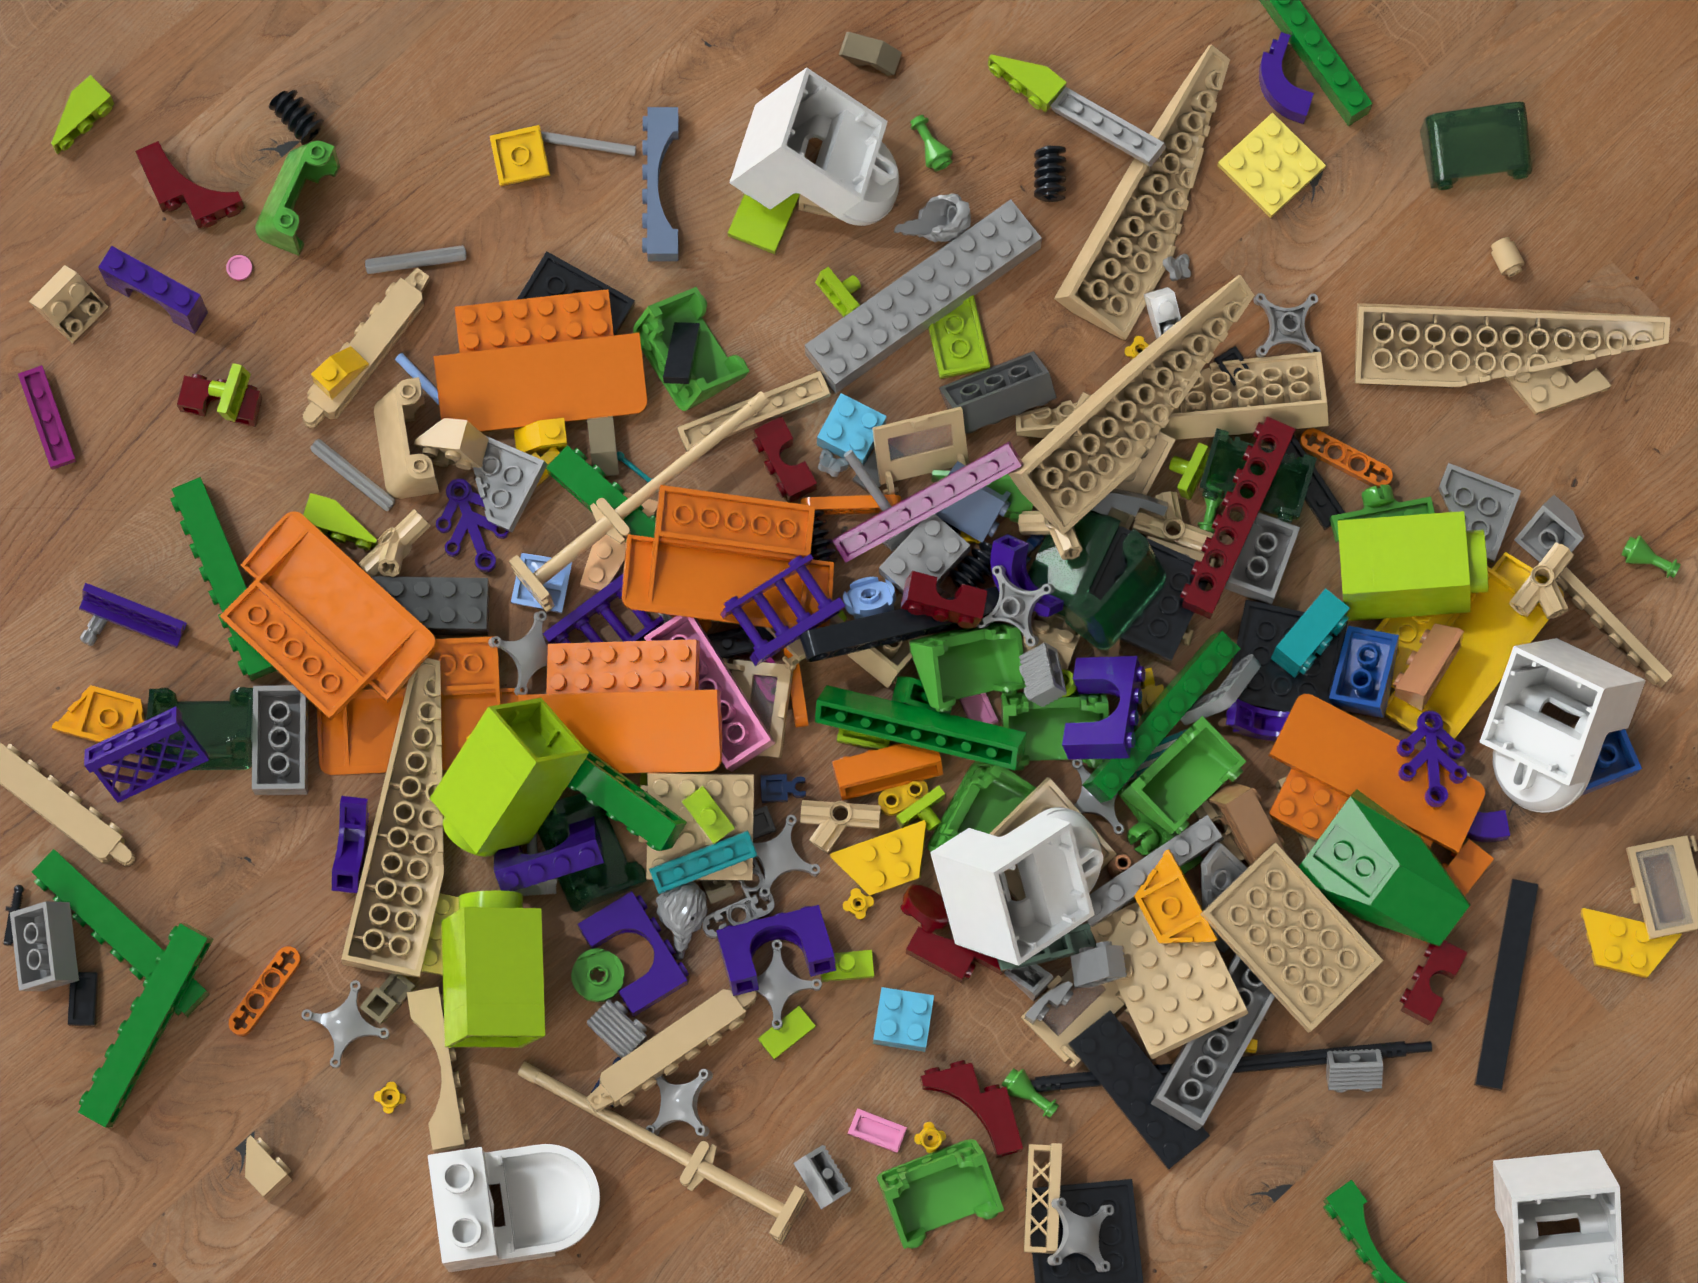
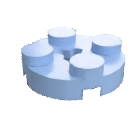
M865 577L850 584V590L847 593L846 591L843 593L846 611L853 615L854 619L893 611L896 601L893 584L886 579V583L879 581L878 577Z

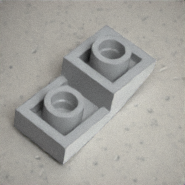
M1068 981L1051 989L1029 1009L1024 1019L1032 1024L1037 1019L1041 1022L1050 1009L1046 1006L1048 1003L1056 1009L1060 1004L1065 1006L1074 994L1070 991L1073 984Z

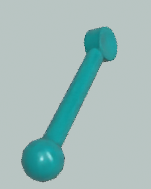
M617 452L618 461L625 463L646 482L652 480L626 459L623 452Z

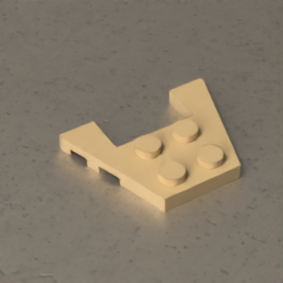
M1561 366L1503 377L1535 415L1564 406L1578 399L1587 398L1592 394L1607 391L1612 386L1597 368L1578 383H1575Z

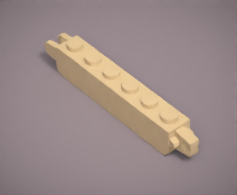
M416 268L405 280L400 278L397 283L393 282L386 290L385 295L387 296L381 303L377 302L371 309V316L366 323L362 322L354 332L356 336L350 343L346 342L340 349L342 351L350 346L353 347L369 363V366L333 400L315 383L310 387L307 393L309 395L307 397L309 405L305 409L304 414H302L307 428H316L325 417L337 419L423 309L422 293L430 277L422 270Z
M0 743V785L101 863L110 862L114 858L125 867L134 864L135 855L124 845L126 841L121 836L123 831L112 822L109 825L100 820L103 815L96 809L90 807L87 810L80 804L83 800L72 791L67 794L60 789L62 784L51 775L46 778L39 773L42 768L29 759L26 763L19 757L21 752L11 744H8L6 747Z
M721 990L604 1070L600 1076L599 1086L586 1098L587 1103L595 1113L610 1105H613L614 1108L619 1104L622 1106L627 1105L635 1099V1093L641 1089L647 1091L657 1083V1078L663 1074L669 1076L679 1068L678 1064L683 1060L687 1059V1061L694 1059L701 1053L699 1049L706 1044L712 1046L722 1039V1033L728 1029L734 1031L744 1023L743 1019L745 1018L746 1010L755 1004L757 992L752 991L733 996L731 990Z

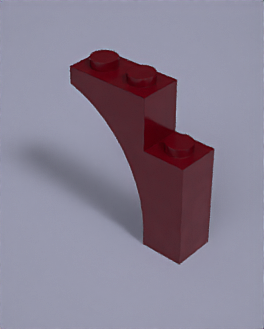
M159 141L135 151L162 212L177 210L186 202L197 227L208 228L215 225L217 220L226 216L230 218L238 215L245 208L238 191H214L201 187L185 178L170 163Z
M919 926L905 952L907 955L959 983H962L964 977L967 979L971 977L976 967L972 963L973 961L1000 975L1004 972L1000 970L997 958L956 945L954 940L929 933Z
M965 1060L951 1063L949 1069L940 1071L939 1067L925 1070V1075L920 1076L922 1090L936 1091L951 1096L967 1106L978 1117L991 1139L996 1158L1022 1152L1023 1146L1007 1087L1000 1088L999 1084L991 1085L984 1088L985 1092L980 1093L973 1064H966Z

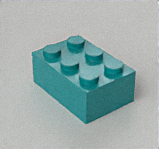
M1325 588L1276 646L1271 659L1294 678L1300 672L1304 675L1313 665V661L1316 659L1315 654L1321 655L1329 646V642L1333 638L1331 635L1335 634L1337 636L1346 626V622L1349 620V617L1346 615L1350 607Z

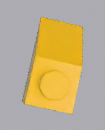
M350 346L328 357L311 373L314 383L333 400L369 366V363Z
M564 418L539 420L514 430L516 449L530 455L534 452L544 454L551 447H556L561 452L568 445Z

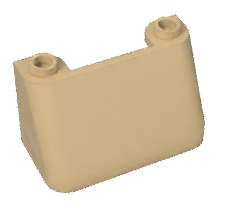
M419 377L401 381L374 406L385 487L388 494L395 499L439 493L438 481L434 474L431 459L424 454L410 455L405 422L415 421L416 411L420 407H426Z

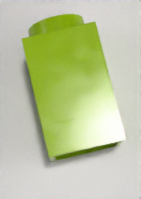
M1464 511L1338 521L1343 603L1350 607L1346 615L1349 617L1348 621L1471 612L1470 593L1488 592L1484 529L1466 530Z
M542 698L489 706L429 799L444 815L443 828L448 837L457 846L477 856H492L499 849L531 842L589 752Z
M477 891L460 895L459 910L442 920L445 1047L522 1048L545 1037L541 908H523V894L514 891Z

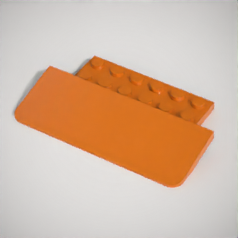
M608 289L455 307L460 353L433 356L441 420L443 418L467 420L480 432L524 427L539 420L564 418L565 422L590 418L638 414L647 406L640 333L614 335Z
M660 485L654 538L630 534L626 538L621 596L623 604L632 610L739 624L733 613L724 619L720 614L725 608L724 603L734 596L738 598L743 597L789 568L788 563L799 555H802L804 558L811 553L815 506ZM812 559L806 567L825 596L832 600L834 562ZM798 573L785 579V582L806 613L810 612L812 615L819 611L818 602ZM776 586L763 593L784 626L788 625L789 628H792L798 624L796 621L798 618ZM755 600L741 607L754 626L774 629ZM830 619L817 628L829 626Z
M294 511L284 515L243 561L241 567L255 581L220 615V618L331 721L367 684L389 703L431 654L436 643L434 635L305 516Z
M492 637L435 639V648L427 657L440 661L442 770L449 769L467 741L466 737L472 733L489 706L518 702V696L514 692L515 688H500L498 648H492L488 644L489 639ZM408 681L389 703L367 684L332 721L317 708L319 766L324 773L328 775L387 772Z
M697 639L548 644L546 694L518 695V702L542 698L586 749L621 774L711 772L716 770L722 761L720 691L717 689L699 690L700 641Z
M1303 694L1296 699L1268 755L1291 767L1269 811V815L1272 819L1316 842L1349 797L1358 789L1420 835L1429 848L1435 842L1457 854L1484 799L1485 789L1479 781L1469 776L1460 784L1453 783L1449 777L1450 772L1439 763L1440 784L1447 789L1448 798L1440 807L1428 805L1425 800V793L1429 788L1427 761L1416 770L1415 776L1410 781L1402 780L1398 774L1402 765L1409 763L1420 752L1419 750L1414 748L1408 757L1399 755L1397 745L1400 743V740L1311 694ZM1402 745L1404 750L1409 751L1408 746ZM1404 769L1405 774L1411 775L1408 769ZM1454 772L1457 777L1462 778L1461 773ZM1431 795L1434 800L1438 801L1436 795Z

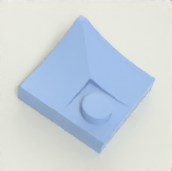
M521 553L520 559L534 573L549 561L551 557ZM572 562L543 585L550 593L555 605L550 611L563 612ZM516 576L511 603L543 609Z

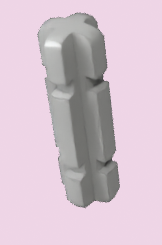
M93 615L87 625L88 629L83 631L80 640L92 646L97 639L96 635L101 633L108 621Z

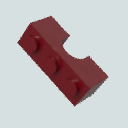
M192 374L191 377L184 375L177 402L180 412L205 417L209 404L215 400H221L220 397L209 395L208 388L211 381L207 380V377L199 374ZM217 379V381L226 383L227 381L224 379ZM247 385L234 423L256 427L262 402V395L257 390V387Z
M782 416L754 429L755 438L752 439L753 445L758 453L763 452L766 461H764L765 468L770 476L775 475L778 481L775 486L781 498L786 496L788 502L791 503L817 490V482L806 461L797 465H787L780 458L781 453L785 449L793 446V437Z
M916 571L910 573L905 581L901 602L902 609L908 610L909 613L914 615L924 614L932 616L933 619L940 622L950 621L958 623L962 628H976L983 619L987 590L962 584L955 593L954 600H947L942 598L937 592L936 583L938 577Z
M1445 940L1440 946L1429 943L1423 955L1427 957L1424 966H1417L1411 978L1415 980L1412 989L1406 988L1399 1001L1403 1003L1400 1011L1429 1025L1443 1001V998L1432 992L1429 984L1430 978L1433 975L1441 974L1453 979L1468 952Z

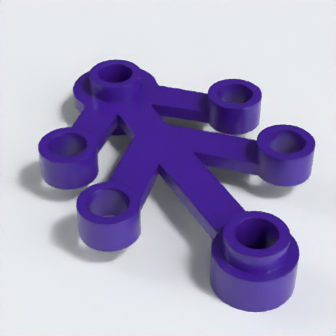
M452 480L446 488V495L449 501L442 516L436 520L437 530L440 533H448L451 530L452 524L450 520L458 505L462 516L451 539L445 544V552L450 557L459 555L461 551L460 543L468 529L477 553L475 557L477 569L483 573L491 572L496 566V558L491 551L486 549L478 526L494 532L495 536L499 539L506 538L509 535V531L506 530L504 534L497 533L498 526L491 524L485 516L473 512L469 502L485 508L482 498L479 494L472 492L471 485L466 480ZM457 489L464 490L462 496H456L454 493ZM447 521L449 523L448 527L440 528V522ZM454 544L457 546V550L450 552L448 547ZM484 559H489L491 564L484 567L481 565V562Z
M1426 711L1420 714L1417 719L1418 728L1407 739L1401 740L1397 745V752L1403 757H1408L1413 752L1414 745L1423 737H1425L1426 747L1409 763L1403 764L1398 774L1402 780L1410 781L1415 776L1416 770L1427 761L1429 788L1425 793V800L1432 807H1440L1447 800L1448 791L1440 784L1439 763L1450 772L1449 777L1453 783H1462L1467 777V771L1464 767L1458 766L1452 759H1460L1465 753V746L1452 738L1443 729L1442 718L1437 712ZM1425 722H1430L1433 728L1427 726ZM1437 739L1448 747V755L1437 746ZM1402 745L1408 746L1409 751L1404 750ZM1453 747L1458 748L1460 753H1455ZM1404 769H1408L1411 775L1405 774ZM1454 772L1461 773L1462 778L1457 777ZM1431 795H1436L1438 801L1434 800Z

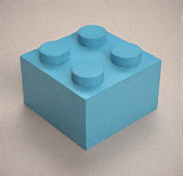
M841 393L817 436V446L827 449L841 458H845L844 454L852 450L862 465H864L874 448L872 428L885 425L887 416Z
M881 987L873 1044L925 1052L934 995Z

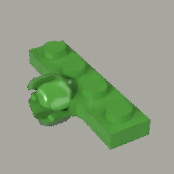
M1383 484L1380 485V488L1372 486L1362 492L1364 504L1362 510L1332 515L1330 522L1336 543L1339 542V520L1433 514L1435 512L1431 497L1397 502L1394 499L1392 487Z
M1127 785L1118 794L1138 820V823L1129 829L1127 838L1130 845L1141 839V845L1134 850L1138 854L1148 855L1178 834L1176 832L1169 834L1127 802L1121 795L1129 786ZM1198 856L1181 866L1183 874L1185 875L1201 864L1203 858Z

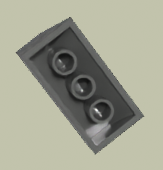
M1034 351L939 387L947 410L957 407L963 409L966 434L973 433L983 426L999 423L1002 419L1009 416L1020 415L1025 410L1035 406L1046 405L1049 401L1056 399L1050 373Z

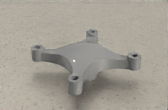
M1258 293L1254 297V303L1264 309L1269 321V335L1264 345L1256 350L1257 357H1264L1271 347L1283 343L1301 346L1308 353H1313V351L1321 352L1320 348L1310 341L1305 330L1307 311L1318 301L1316 294H1310L1303 304L1293 308L1276 306L1269 302L1263 293Z
M1004 566L993 567L992 573L996 576L999 583V599L994 610L986 617H983L977 626L985 628L994 621H1006L1015 625L1023 633L1028 646L1037 645L1039 639L1033 634L1031 628L1032 612L1037 601L1042 596L1054 592V585L1048 583L1035 591L1023 590L1008 580L1005 575L1006 570Z
M544 611L534 614L533 625L523 638L517 641H504L500 637L495 636L488 641L490 647L504 650L514 660L518 669V684L514 689L517 696L525 695L528 692L526 686L530 677L538 669L547 666L548 647L542 634V624L547 618Z
M1074 759L1072 766L1079 773L1083 784L1091 774L1084 768L1081 759ZM1136 772L1133 774L1134 777L1129 778L1123 787L1136 779ZM1082 786L1080 797L1074 806L1081 814L1090 813L1103 817L1112 825L1116 835L1123 834L1124 826L1118 822L1114 811L1118 793L1112 800L1100 803Z
M794 815L787 816L786 825L777 837L767 842L753 843L758 854L756 857L763 867L765 876L764 885L759 891V896L762 899L769 897L770 887L773 882L787 872L804 871L814 877L820 872L819 865L806 863L797 855L793 848L791 831L797 820Z
M774 940L772 942V962L767 970L757 977L759 990L755 992L761 994L770 1004L773 1011L772 1027L775 1030H779L782 1027L781 1012L786 1001L792 995L802 990H820L822 982L819 979H814L813 981L802 980L791 974L781 958L782 942Z
M357 980L350 983V994L346 1001L337 1009L323 1014L313 1013L308 1009L302 1012V1018L305 1021H315L323 1025L330 1032L334 1042V1055L330 1060V1065L334 1069L341 1066L342 1054L354 1040L364 1036H377L385 1040L390 1036L387 1028H376L367 1023L360 1015L357 997L361 990V984Z
M701 1069L699 1076L695 1080L681 1085L669 1083L663 1075L657 1078V1084L661 1093L660 1111L656 1121L652 1125H648L646 1129L658 1136L661 1129L666 1125L677 1121H684L695 1128L697 1135L708 1136L710 1130L699 1118L697 1101L702 1087L713 1078V1073L710 1070Z
M1054 1198L1051 1205L1061 1217L1063 1237L1058 1250L1048 1257V1264L1051 1266L1060 1265L1062 1259L1067 1255L1079 1253L1088 1257L1094 1263L1098 1272L1109 1271L1110 1263L1104 1261L1100 1254L1099 1231L1105 1217L1114 1213L1113 1206L1102 1205L1094 1215L1083 1217L1071 1212L1067 1208L1064 1198Z

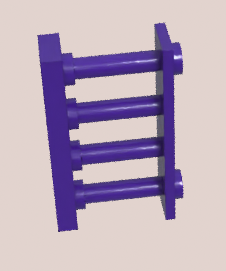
M811 554L804 558L802 555H799L788 563L789 568L743 597L738 598L734 596L724 603L725 608L720 615L724 619L733 613L754 644L753 649L755 651L750 659L755 666L800 639L799 636L804 632L815 629L842 612L846 606L840 597L832 601L831 598L828 599L806 567L813 559ZM795 573L799 574L819 604V611L812 615L810 612L806 613L785 582V579ZM774 586L777 587L798 618L796 620L798 624L792 628H789L788 625L784 626L763 595V593ZM752 600H755L776 631V638L770 642L762 639L741 608Z
M622 574L545 631L543 638L547 644L571 643L568 639V634L574 629H581L591 643L603 642L589 624V618L598 613V615H603L623 642L645 641L644 637L663 625L664 619L660 616L653 621L645 611L632 610L645 627L632 637L610 609V602L617 597L622 599Z

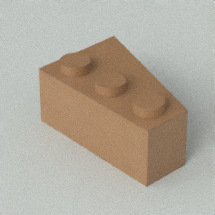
M1230 782L1215 791L1207 799L1210 805L1212 803L1216 804L1221 811L1223 817L1220 818L1223 826L1228 824L1235 836L1233 841L1249 866L1274 843H1277L1285 852L1283 848L1285 843L1282 837L1275 833L1272 827L1273 820L1269 813L1263 810L1259 803L1262 801L1261 797L1254 788Z

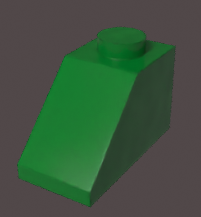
M897 677L892 701L936 711V708L930 707L921 680L912 677ZM951 710L942 713L951 714Z

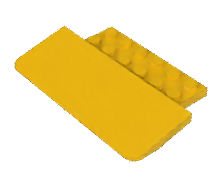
M1505 552L1492 569L1487 566L1488 592L1470 593L1471 612L1385 618L1374 631L1399 635L1391 685L1394 689L1396 687L1393 684L1399 673L1405 674L1409 667L1406 664L1409 656L1413 651L1418 652L1422 646L1419 641L1426 629L1431 631L1434 624H1440L1464 631L1459 651L1423 710L1421 711L1394 696V691L1388 700L1385 712L1387 718L1413 733L1418 728L1417 719L1420 714L1426 711H1435L1442 718L1443 729L1454 739L1458 736L1502 680L1513 647L1531 643L1549 620L1546 618L1540 603L1535 606L1528 617L1520 615L1509 605L1511 599L1531 575L1533 568ZM1545 576L1535 577L1538 583L1544 584L1548 582ZM1559 587L1560 592L1564 598V593L1562 589ZM1425 722L1427 726L1433 728L1430 722ZM1437 739V746L1440 749L1447 747Z

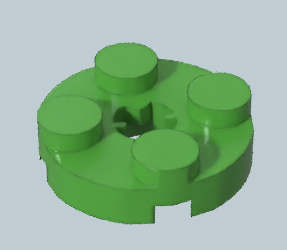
M600 948L583 952L577 958L571 972V979L576 992L590 1002H605L615 997L622 989L625 977L620 959L613 953ZM598 968L600 972H605L606 976L602 977L603 981L591 980L590 974H594L592 972L594 969Z

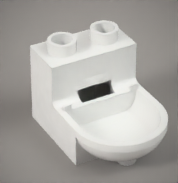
M806 67L755 104L729 183L768 209H772L792 194L799 193L846 223L858 226L874 224L891 211L899 191V172L896 161L890 150L882 142L888 121ZM811 138H818L823 141L816 164L805 158L808 141Z
M1557 638L1514 646L1480 739V743L1493 749L1494 773L1505 794L1519 806L1541 813L1561 810L1574 803L1583 794L1590 781L1607 734L1629 728L1646 680ZM1550 702L1567 713L1581 717L1575 729L1541 713L1544 704Z
M1063 807L1047 809L1002 837L968 828L930 852L956 945L1019 966L1095 915L1089 893L1097 882L1104 859L1100 840L1095 829L1077 811ZM1015 864L1018 865L1026 898L1021 901L1011 900L1004 873L1007 869H1016Z
M539 1144L484 1152L482 1147L428 1155L441 1259L448 1272L553 1257L555 1252L565 1250L585 1237L597 1218L600 1206V1190L596 1176L588 1163L568 1148L553 1144ZM500 1184L506 1226L494 1227V1203L489 1185Z
M1599 1150L1493 1161L1495 1211L1505 1230L1508 1283H1624L1620 1186ZM1578 1218L1580 1232L1538 1236L1537 1222L1560 1221Z

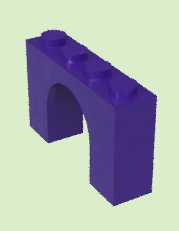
M113 246L110 247L98 266L107 286L128 298L133 290L142 293L162 306L169 313L175 324L193 334L196 333L208 314L200 294Z
M1137 656L1076 658L1073 681L1078 693L1112 694L1119 697L1120 702L1117 709L1109 717L1101 721L1065 723L1062 746L1068 760L1130 758L1131 748L1135 747L1134 726H1137L1139 722L1137 707L1142 702L1140 687L1141 682L1145 681L1144 666L1140 665Z
M591 817L569 824V837L562 844L541 853L523 854L520 845L499 849L494 854V873L500 890L517 891L604 863L602 838L595 818Z
M631 891L578 923V928L591 949L597 948L623 933L638 934L651 944L654 950V961L650 970L643 977L619 991L622 1000L632 1016L635 1017L688 984L686 977L689 976V973L682 962L677 964L672 955L675 951L668 939L665 941L661 939L658 932L662 930L655 918H648L644 911L648 907L640 895L635 897Z
M819 905L806 906L800 910L778 913L772 917L753 919L747 923L735 926L729 925L723 929L716 930L719 949L733 996L759 990L752 959L760 946L772 940H787L796 944L804 954L810 977L836 971L834 953Z

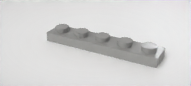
M1067 87L1051 105L1055 113L1150 167L1166 149L1164 142Z

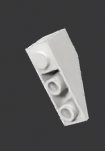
M1166 287L1144 294L1149 318L1157 339L1181 320L1175 292Z

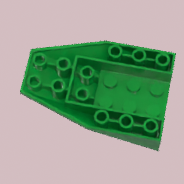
M1358 789L1349 797L1299 865L1300 870L1329 901L1354 916L1437 946L1442 944L1471 905L1423 838Z

